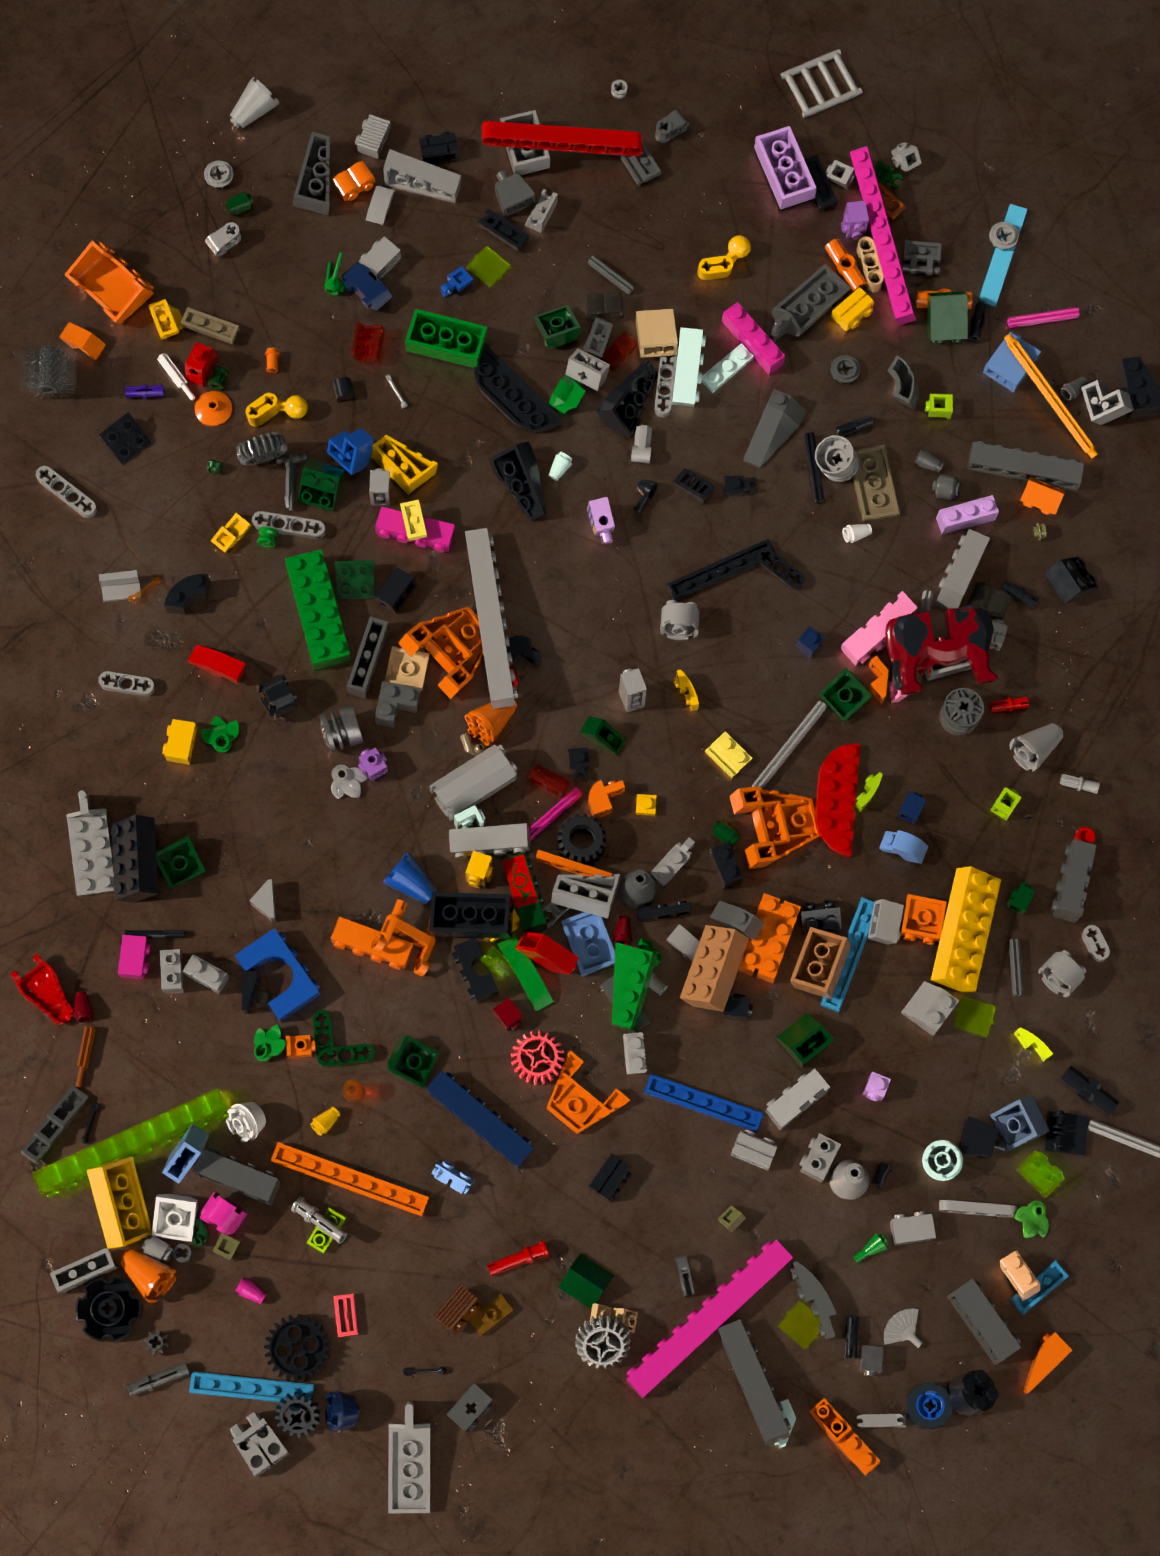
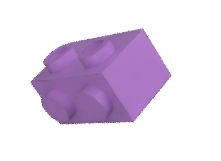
M865 200L847 203L843 214V222L841 223L842 232L846 233L847 239L859 240L865 237L869 222Z

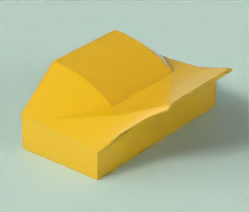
M166 299L148 305L161 340L178 334L183 328L180 324L182 320L180 310L169 305Z

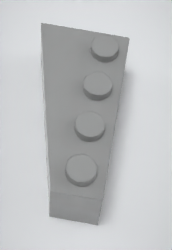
M389 149L383 168L385 186L456 203L461 187V175Z

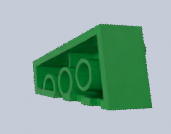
M617 942L615 943L612 1024L617 1028L635 1032L657 956L651 951Z

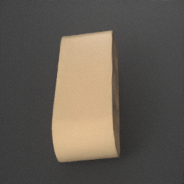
M862 237L858 242L856 254L862 275L867 282L865 287L870 292H878L882 287L884 276L876 246L872 238ZM863 246H866V247H868L869 249H868V250H865V249H863L862 247H863ZM866 263H872L874 266H868ZM872 279H875V280H877L878 282H877V283H874V282H872L871 280H872Z

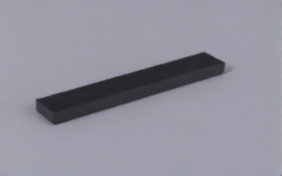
M766 539L666 584V587L672 599L679 601L759 565L756 560L759 550L770 548L774 551L769 539ZM761 553V555L763 556V557H762V560H763V561H765L766 559H767V560H770V559L768 558V556H769L768 553H765V554H762V553Z

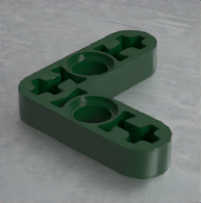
M318 1010L314 1013L313 1027L316 1054L321 1067L332 1068L369 1063L374 1059L375 1050L370 1044L334 1047L330 1014L325 1010ZM320 1015H324V1018H327V1020H324L325 1028L329 1027V1030L322 1029L317 1031V1028L321 1029L320 1021H316L320 1018ZM321 1034H328L330 1036L327 1044L319 1042L318 1039ZM365 1048L369 1052L372 1051L368 1058H365L364 1055H358L359 1060H355L354 1049H357V1053H363ZM343 1051H350L352 1053L349 1061L341 1059ZM334 1052H337V1058L339 1062L335 1063L334 1058L329 1059V1063H325L324 1060H321V1058H323L324 1054L326 1053L329 1057L335 1056Z

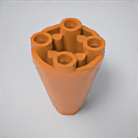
M516 701L515 706L492 709L491 702L467 713L465 720L469 726L467 731L473 738L477 737L486 746L491 745L515 712V708H517Z

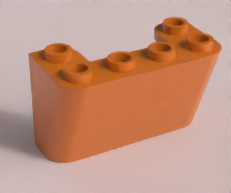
M92 240L64 275L77 287L84 289L104 308L103 311L118 324H122L155 294L153 291L155 287L148 281L141 279L142 275L135 269L131 270L128 268L129 263L122 257L118 258L115 256L116 251L109 245L106 246L101 241L97 243Z

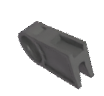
M686 1254L675 1256L684 1297L694 1295L695 1291Z

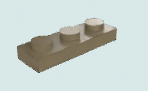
M187 307L180 323L182 327L232 345L240 330L239 325Z

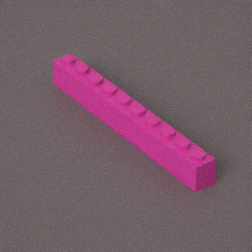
M866 146L851 151L850 156L862 199L866 203L869 225L894 316L900 326L915 321L916 316L872 157Z
M777 1239L773 1243L768 1241L761 1248L764 1252L759 1256L754 1254L747 1261L748 1266L744 1270L739 1268L732 1275L734 1279L729 1284L725 1281L717 1289L719 1293L714 1298L710 1295L702 1303L704 1307L699 1312L695 1309L687 1317L689 1321L684 1326L680 1323L672 1331L674 1335L669 1340L665 1337L658 1343L659 1349L654 1354L650 1351L642 1358L644 1363L639 1368L635 1365L626 1373L629 1376L626 1381L642 1399L793 1259Z

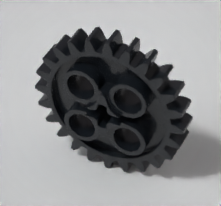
M300 1314L297 1315L296 1320H294L292 1315H289V1321L281 1318L282 1325L274 1323L277 1328L276 1331L269 1329L272 1337L265 1338L270 1342V1345L264 1346L265 1349L270 1351L265 1354V1357H271L267 1364L275 1365L272 1369L273 1372L280 1370L278 1375L280 1378L286 1374L287 1381L290 1380L291 1376H294L295 1382L298 1381L300 1376L303 1381H306V1375L308 1374L311 1378H314L313 1371L321 1373L319 1366L326 1367L323 1359L330 1358L325 1354V1351L331 1350L330 1347L326 1346L330 1339H324L328 1332L320 1331L323 1327L322 1324L315 1326L317 1321L315 1318L309 1322L308 1315L305 1316L304 1320L301 1319ZM293 1328L300 1330V1335L296 1339L289 1337V1332ZM308 1332V1336L301 1344L302 1351H297L291 1363L287 1364L288 1359L295 1351L293 1345H298L304 1333ZM310 1339L317 1341V1347L314 1350H309L306 1347ZM282 1346H287L289 1349V1353L285 1357L278 1355V1350ZM299 1357L306 1359V1364L302 1368H298L295 1365V1361Z

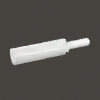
M167 353L161 354L157 358L159 363L179 389L182 388L190 400H194V394L186 385L188 383Z

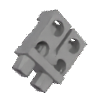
M254 1411L246 1417L252 1427L245 1431L241 1424L238 1423L230 1428V1431L234 1437L233 1442L254 1476L258 1477L272 1467L260 1448H263L274 1465L290 1453L268 1422Z

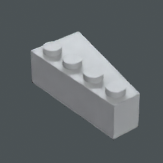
M971 529L968 530L966 535L962 534L958 543L961 546L960 550L955 549L951 558L954 562L953 564L949 562L945 571L948 574L947 578L942 577L938 587L941 588V591L934 606L945 611L949 608L959 607L989 542V537Z

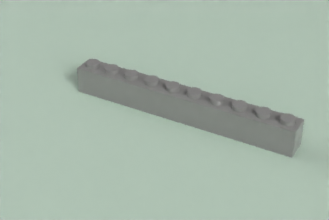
M487 528L465 531L492 709L515 706L514 698H518L516 686L512 687L511 682L515 681L514 670L509 669V664H512L511 652L506 650V647H509L510 644L508 635H504L503 631L507 629L506 619L501 618V613H504L503 601L498 599V596H502L500 584L496 585L495 580L499 579L498 568L493 567V563L496 562L495 551H491L490 546H494L492 534L488 535Z

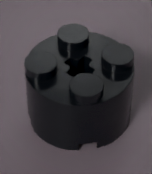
M284 674L277 675L257 685L258 693L262 692L263 697L260 699L271 717L274 716V720L296 710L297 707L296 701H298V697L293 690L290 691L287 686L289 684Z
M973 1370L953 1379L949 1385L950 1394L948 1396L951 1406L958 1414H964L967 1417H973L991 1409L999 1396L993 1381L983 1370Z

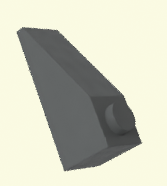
M723 901L718 902L710 915L711 919L731 929L738 930L754 941L765 925L754 914Z

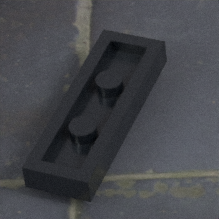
M818 155L804 159L816 186L815 201L819 210L837 205V199Z

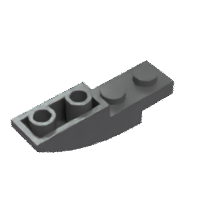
M798 1261L793 1262L790 1273L793 1280H797L799 1288H796L799 1299H803L804 1303L813 1301L811 1309L814 1317L818 1316L820 1322L818 1330L821 1337L825 1336L826 1340L834 1338L835 1333L829 1317L835 1316L836 1311L827 1292L806 1267Z

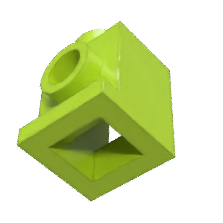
M930 394L929 399L925 400V412H928V417H945L950 419L953 413V394Z
M1005 787L990 811L1007 821L1022 797L1019 796L1016 790ZM1007 801L1009 803V806L1005 805L1003 802Z

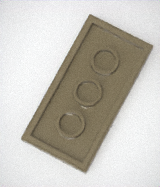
M885 445L855 449L859 457V468L853 476L862 521L867 522L900 516Z

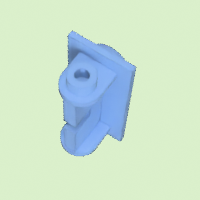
M446 1160L437 1162L436 1167L431 1173L435 1179L444 1184H447L449 1179H452L450 1187L461 1194H467L470 1189L469 1186L475 1181L469 1173L455 1169L454 1165Z

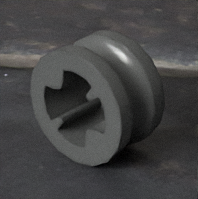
M179 1244L174 1248L173 1256L178 1262L186 1263L192 1257V1250L186 1244ZM179 1249L188 1250L186 1258H178L177 1254H180L178 1252Z

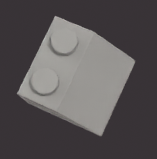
M924 981L901 1013L934 1036L959 1000L944 989Z

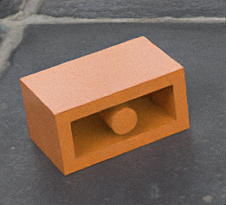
M1030 476L1020 501L1029 508H1034V506L1040 508V511L1044 514L1056 515L1065 490Z

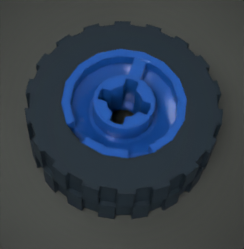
M932 1382L922 1383L913 1388L911 1393L908 1394L906 1401V1412L909 1415V1419L922 1429H935L944 1425L949 1420L950 1414L953 1411L947 1390L942 1388L941 1385ZM927 1402L932 1403L933 1408L931 1410H928L925 1406Z

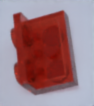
M357 322L354 330L351 356L360 364L380 362L385 328L382 325L364 326L361 322Z

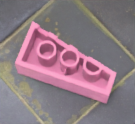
M903 591L897 595L898 599L893 605L889 602L880 612L881 615L879 617L874 615L866 623L867 627L865 629L861 627L842 644V652L855 666L860 662L864 664L870 659L871 653L874 651L877 653L885 646V628L890 619L916 613L917 606Z

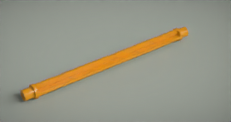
M1011 333L1004 337L1009 349L1084 452L1091 459L1098 455L1094 449L1095 446L1018 340L1014 339Z

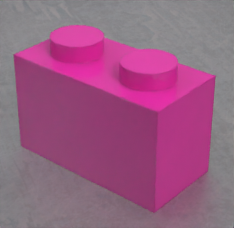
M122 935L118 967L120 978L144 979L145 974H148L149 962H146L147 955L151 953V943H149L147 937Z

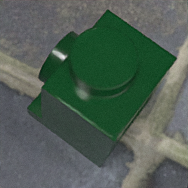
M1021 882L1018 889L1014 887L1010 895L1011 899H1009L1005 907L1023 915L1036 890L1032 889L1031 885Z

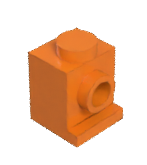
M311 1035L286 1036L288 1059L313 1057L312 1051H316L315 1039H311ZM303 1042L305 1044L304 1047L298 1048V1043Z

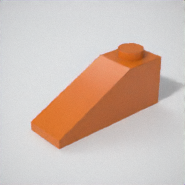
M1047 1332L1039 1340L1041 1344L1037 1347L1023 1389L1025 1394L1038 1385L1072 1351L1056 1332L1051 1335Z

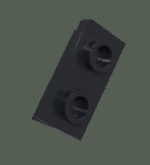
M825 900L823 903L818 904L806 902L801 905L799 912L803 934H808L810 927L823 931L842 930L840 906L834 900Z

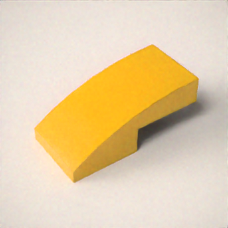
M235 513L226 526H222L211 539V542L226 553L243 537L252 525Z

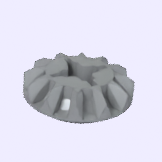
M214 161L205 168L204 178L208 185L223 189L224 186L229 185L231 180H233V169L227 162ZM217 170H219L220 174H223L221 175V180L216 176Z
M1007 222L996 223L989 232V241L993 243V247L996 246L1000 250H1009L1011 247H1014L1019 238L1017 229ZM1001 231L1004 234V236H1007L1006 242L1003 238H999L1001 235Z

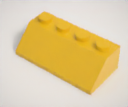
M126 1157L88 1169L87 1174L107 1248L123 1247L151 1236L152 1227L133 1157Z

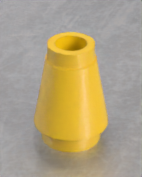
M331 1107L313 1118V1122L310 1125L321 1136L329 1131L340 1116V1113L335 1107Z

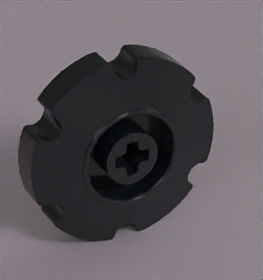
M102 1276L92 1280L83 1288L86 1295L83 1298L77 1299L75 1313L77 1321L85 1323L83 1332L87 1336L103 1343L108 1337H111L113 1342H118L134 1332L135 1329L132 1324L134 1321L141 1320L143 1307L141 1297L133 1296L135 1287L130 1282L117 1276H113V1279L107 1282L106 1278ZM109 1304L114 1308V1310L110 1311V1314L104 1311L105 1308H108Z

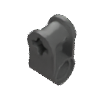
M678 109L674 110L657 122L655 138L660 143H666L675 136L685 132L690 123Z

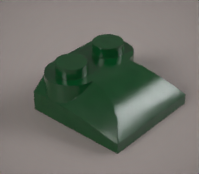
M569 305L534 316V320L543 336L544 344L549 348H556L573 342L582 333L581 327Z
M845 668L819 693L843 722L848 720L873 697L869 689L848 668Z
M189 836L180 838L156 851L157 863L170 889L206 872Z
M403 1035L397 1042L388 1061L387 1071L394 1076H398L423 1088L440 1052L408 1035Z

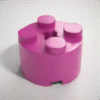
M214 1191L201 1210L200 1218L208 1224L218 1225L216 1228L218 1231L231 1236L236 1233L248 1213L226 1197L224 1199L221 1198L220 1194Z

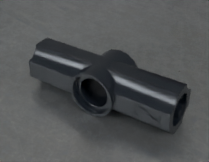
M1072 1065L1060 1079L1075 1090L1083 1101L1093 1104L1108 1116L1119 1104L1117 1099L1103 1090L1099 1082L1093 1078H1087Z

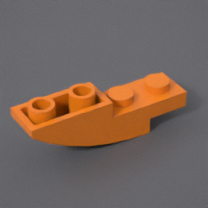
M825 1398L809 1411L836 1446L865 1476L881 1463L878 1457L856 1435L850 1425Z

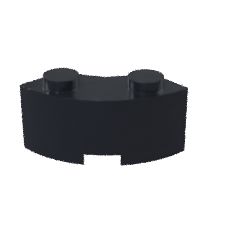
M191 575L175 584L165 599L164 607L166 612L186 615L188 608L193 603L199 600H208L211 583L209 575Z

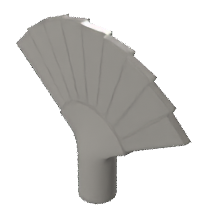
M912 1308L899 1311L888 1321L884 1330V1345L900 1341H911L919 1348L923 1344L915 1334L919 1309Z

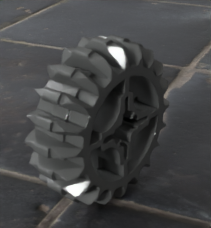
M281 433L261 434L240 443L236 447L237 457L243 465L269 462L286 453L287 442Z

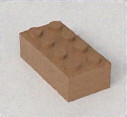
M705 925L680 998L693 1007L724 1012L749 938L736 929Z

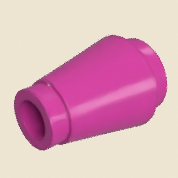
M245 1277L242 1278L235 1289L239 1296L261 1304L267 1294L250 1278L247 1279Z

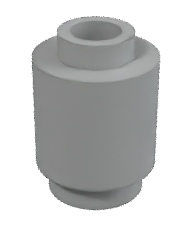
M152 1236L151 1239L147 1238L142 1246L144 1254L165 1264L171 1258L174 1250L170 1247V1244L155 1236Z

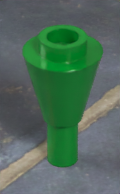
M875 1233L863 1250L853 1257L859 1263L867 1256L887 1250L886 1245L889 1243L883 1234L878 1236Z

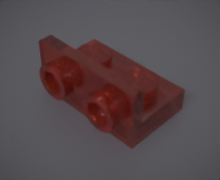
M538 764L534 769L531 768L528 773V782L561 799L570 785L569 780Z

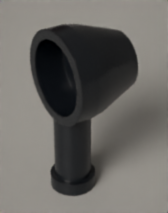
M641 480L639 482L637 491L642 496L633 508V511L638 514L642 513L646 502L655 495L658 483L651 480Z

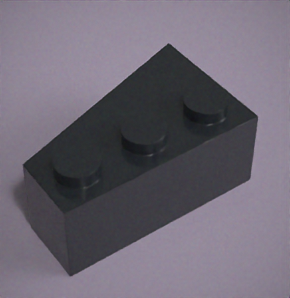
M1141 357L1121 359L1117 367L1123 391L1129 393L1134 408L1133 411L1128 413L1129 419L1159 415L1160 388Z

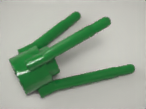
M342 252L339 253L333 276H331L332 262L328 263L324 287L325 291L332 295H339V292L343 293L345 289L344 284L341 283L342 280L337 277L343 256Z

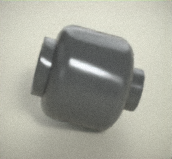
M942 474L937 480H934L932 491H935L936 497L939 499L954 500L956 496L959 497L961 482H959L956 476Z

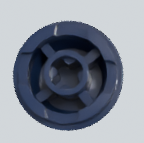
M340 1391L328 1393L325 1399L329 1401L328 1408L325 1410V1420L327 1426H331L330 1431L340 1433L355 1426L359 1416V1405L356 1402L355 1396Z

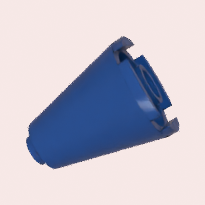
M408 852L383 881L385 885L423 904L427 902L431 904L432 892L438 890Z

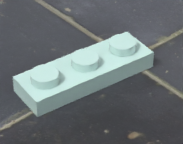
M741 343L701 377V382L712 393L715 392L752 361L754 355Z

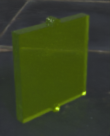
M486 246L478 255L475 254V258L466 268L491 287L498 279H502V275L510 268V264Z
M962 996L959 1009L956 1010L957 1016L954 1028L987 1038L990 1026L994 1022L992 1018L996 1006Z
M798 1301L791 1311L786 1312V1317L778 1327L805 1350L814 1339L818 1338V1325L820 1321L818 1316L814 1317L813 1312L801 1301Z

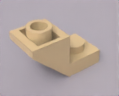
M592 1304L591 1317L599 1319L598 1317L601 1314L606 1319L609 1314L611 1320L617 1317L618 1323L623 1322L629 1332L635 1333L638 1312L623 1308H612L601 1304Z

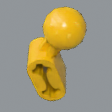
M742 235L734 236L728 243L729 252L726 256L702 259L697 270L698 277L702 280L728 277L732 272L734 262L737 259L746 257L751 251V244L747 237Z
M266 393L247 406L246 416L249 424L253 427L263 425L276 416L279 411H285L291 418L299 419L306 415L308 403L299 395H293L287 400H278L275 394Z

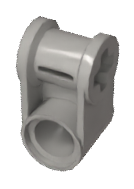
M229 222L206 238L205 243L217 257L222 256L240 242L241 234L238 225Z

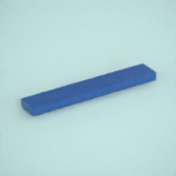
M651 1073L644 1091L645 1094L756 1133L759 1130L764 1113Z

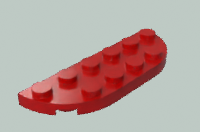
M857 743L846 744L833 750L820 767L815 806L817 832L832 851L846 857H850L852 854L860 744Z

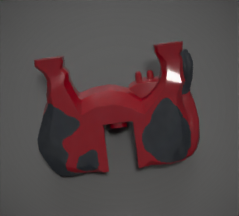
M969 605L962 608H949L944 612L949 640H947V637H940L934 641L929 611L903 615L888 621L885 628V638L888 653L893 664L892 682L897 690H901V695L920 693L922 686L917 680L916 672H919L922 676L924 674L923 671H927V674L930 675L931 668L934 665L950 666L968 661L973 670V675L976 676L977 684L991 683L998 680V676L989 668L988 651L994 631L993 623L989 615L980 606Z

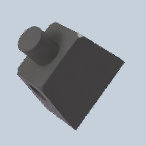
M502 170L496 175L499 182L495 184V193L504 217L535 203V193L519 174L516 173L509 176L506 170Z

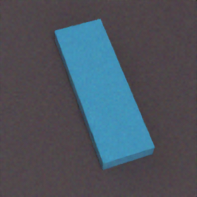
M1055 1260L1036 1276L1040 1283L1039 1292L1024 1301L1017 1292L1009 1300L1024 1315L1068 1278L1069 1275Z

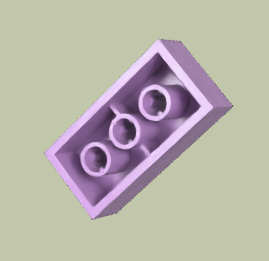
M790 126L757 136L754 149L780 210L814 199L816 186Z

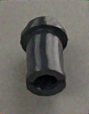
M881 1161L880 1164H877L878 1169L871 1183L883 1188L889 1172H892V1165Z

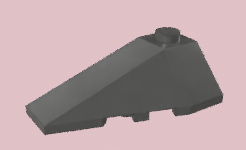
M774 389L743 461L761 468L775 451L787 441L790 435L800 427L807 410L792 396Z

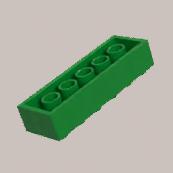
M322 549L284 558L314 671L351 662Z

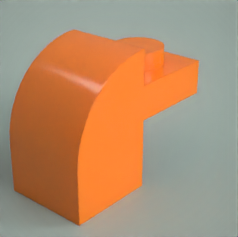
M599 780L592 786L589 792L588 804L591 814L595 819L612 813V805L609 798L625 792L622 780L618 782L617 780L610 781L605 787L602 780Z

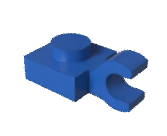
M461 266L447 276L448 282L441 286L442 290L440 292L444 297L450 295L454 289L460 292L473 283V278Z

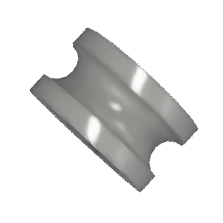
M616 80L612 83L611 94L615 98L620 99L626 96L628 88L626 82ZM622 87V90L616 91V88Z

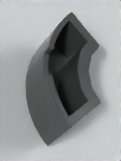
M896 355L887 370L895 380L896 388L893 396L898 402L914 410L919 399V382L910 366L901 357Z

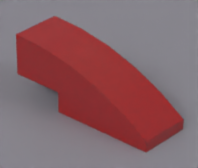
M200 645L195 646L188 659L189 663L236 684L240 682L247 669L246 663Z

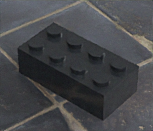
M133 815L112 823L115 900L134 903L157 895L158 879L154 817Z
M432 892L429 932L433 936L511 939L514 899L510 894Z

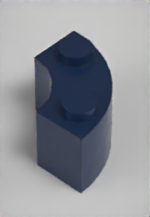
M357 262L341 275L345 281L343 284L349 291H353L362 299L361 302L367 309L371 308L377 311L393 296L379 279L375 281L369 275L371 271L367 267Z

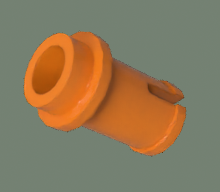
M268 348L265 352L267 357L266 371L269 373L278 372V356L280 353L277 348Z

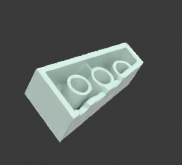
M683 327L680 329L672 405L694 407L695 402H699L700 391H696L697 383L701 384L702 373L698 372L699 365H703L704 354H700L701 346L705 347L706 342L703 330Z

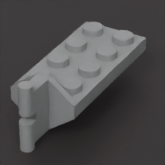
M81 790L78 792L80 811L66 814L77 896L112 892L114 891L113 856L107 810H92L90 795Z
M413 1401L406 1403L405 1422L389 1423L388 1513H430V1423L414 1422Z

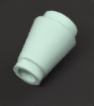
M559 452L554 458L548 476L558 481L572 465L573 459L567 454Z

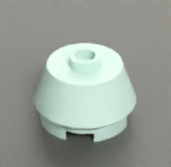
M939 1140L931 1143L925 1149L922 1163L930 1177L946 1181L954 1178L960 1172L963 1165V1157L960 1149L954 1143Z

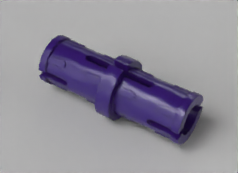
M142 384V386H125L126 398L143 397V399L153 396L163 397L164 385L147 386Z

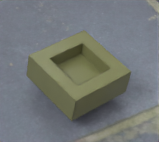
M731 1205L717 1220L730 1232H733L746 1218Z
M221 1233L213 1252L231 1261L241 1242Z

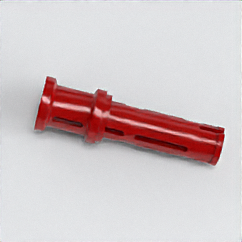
M540 1240V1243L531 1247L525 1246L523 1251L487 1264L491 1276H494L527 1262L532 1264L534 1260L550 1256L544 1241Z

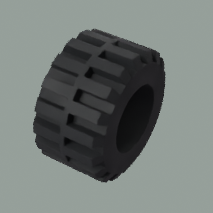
M575 814L574 818L570 816L567 818V822L564 821L558 831L557 842L561 856L578 863H588L589 866L593 864V861L597 862L600 856H603L606 848L607 834H605V827H602V823L599 820L596 821L592 815L591 818L587 817V814H583V816ZM584 831L593 837L594 842L589 848L578 849L572 845L570 841L571 836L576 832Z

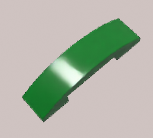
M513 935L511 939L507 938L498 943L497 946L514 971L535 1011L538 1012L554 1002L530 958L515 949L519 941Z

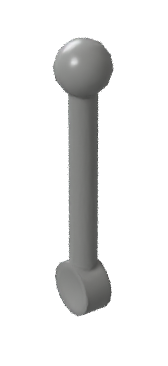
M389 374L386 375L387 381L401 402V407L406 408L408 403L402 398Z

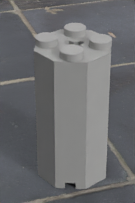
M494 744L429 786L431 793L435 792L437 795L434 798L446 817L449 816L450 821L454 820V815L474 805L476 806L516 780L517 768L512 760H507L505 757L506 752L501 745L496 746Z

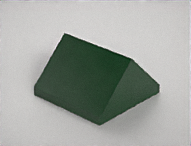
M580 1253L558 1288L592 1310V1304H597L614 1275Z

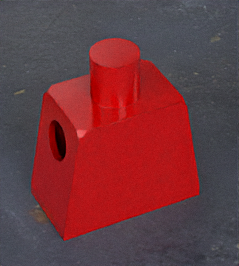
M198 342L195 343L185 363L187 381L201 387L204 386L218 359L214 349Z

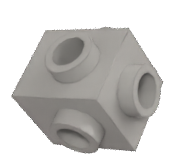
M904 142L891 150L894 166L906 172L922 164L916 146Z

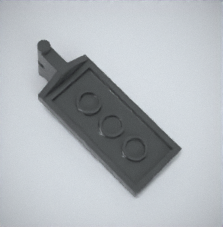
M824 264L773 308L772 315L775 318V323L770 339L776 343L785 333L799 337L851 291V287Z

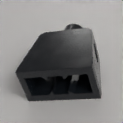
M968 1116L964 1122L959 1149L962 1157L990 1159L993 1155V1150L1005 1153L1007 1141L996 1139L997 1128Z

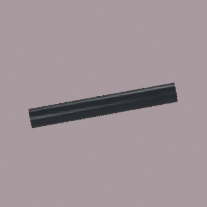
M125 930V935L145 936L147 938H185V930Z

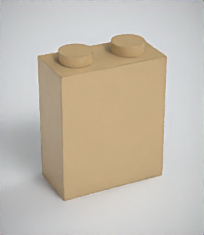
M673 309L636 311V329L640 358L677 355L678 341Z

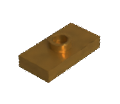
M500 1294L483 1307L477 1315L472 1316L469 1321L482 1336L510 1314L513 1309L502 1294Z

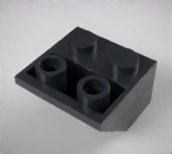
M1078 556L1061 559L1044 572L1064 604L1074 602L1098 588L1096 579L1088 572L1085 562Z

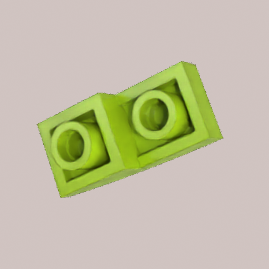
M881 772L877 775L873 773L865 780V791L856 798L855 808L859 812L874 797L883 774Z
M328 1207L324 1214L325 1218L339 1228L342 1227L347 1218L332 1207ZM316 1226L307 1244L324 1254L332 1243L333 1238Z

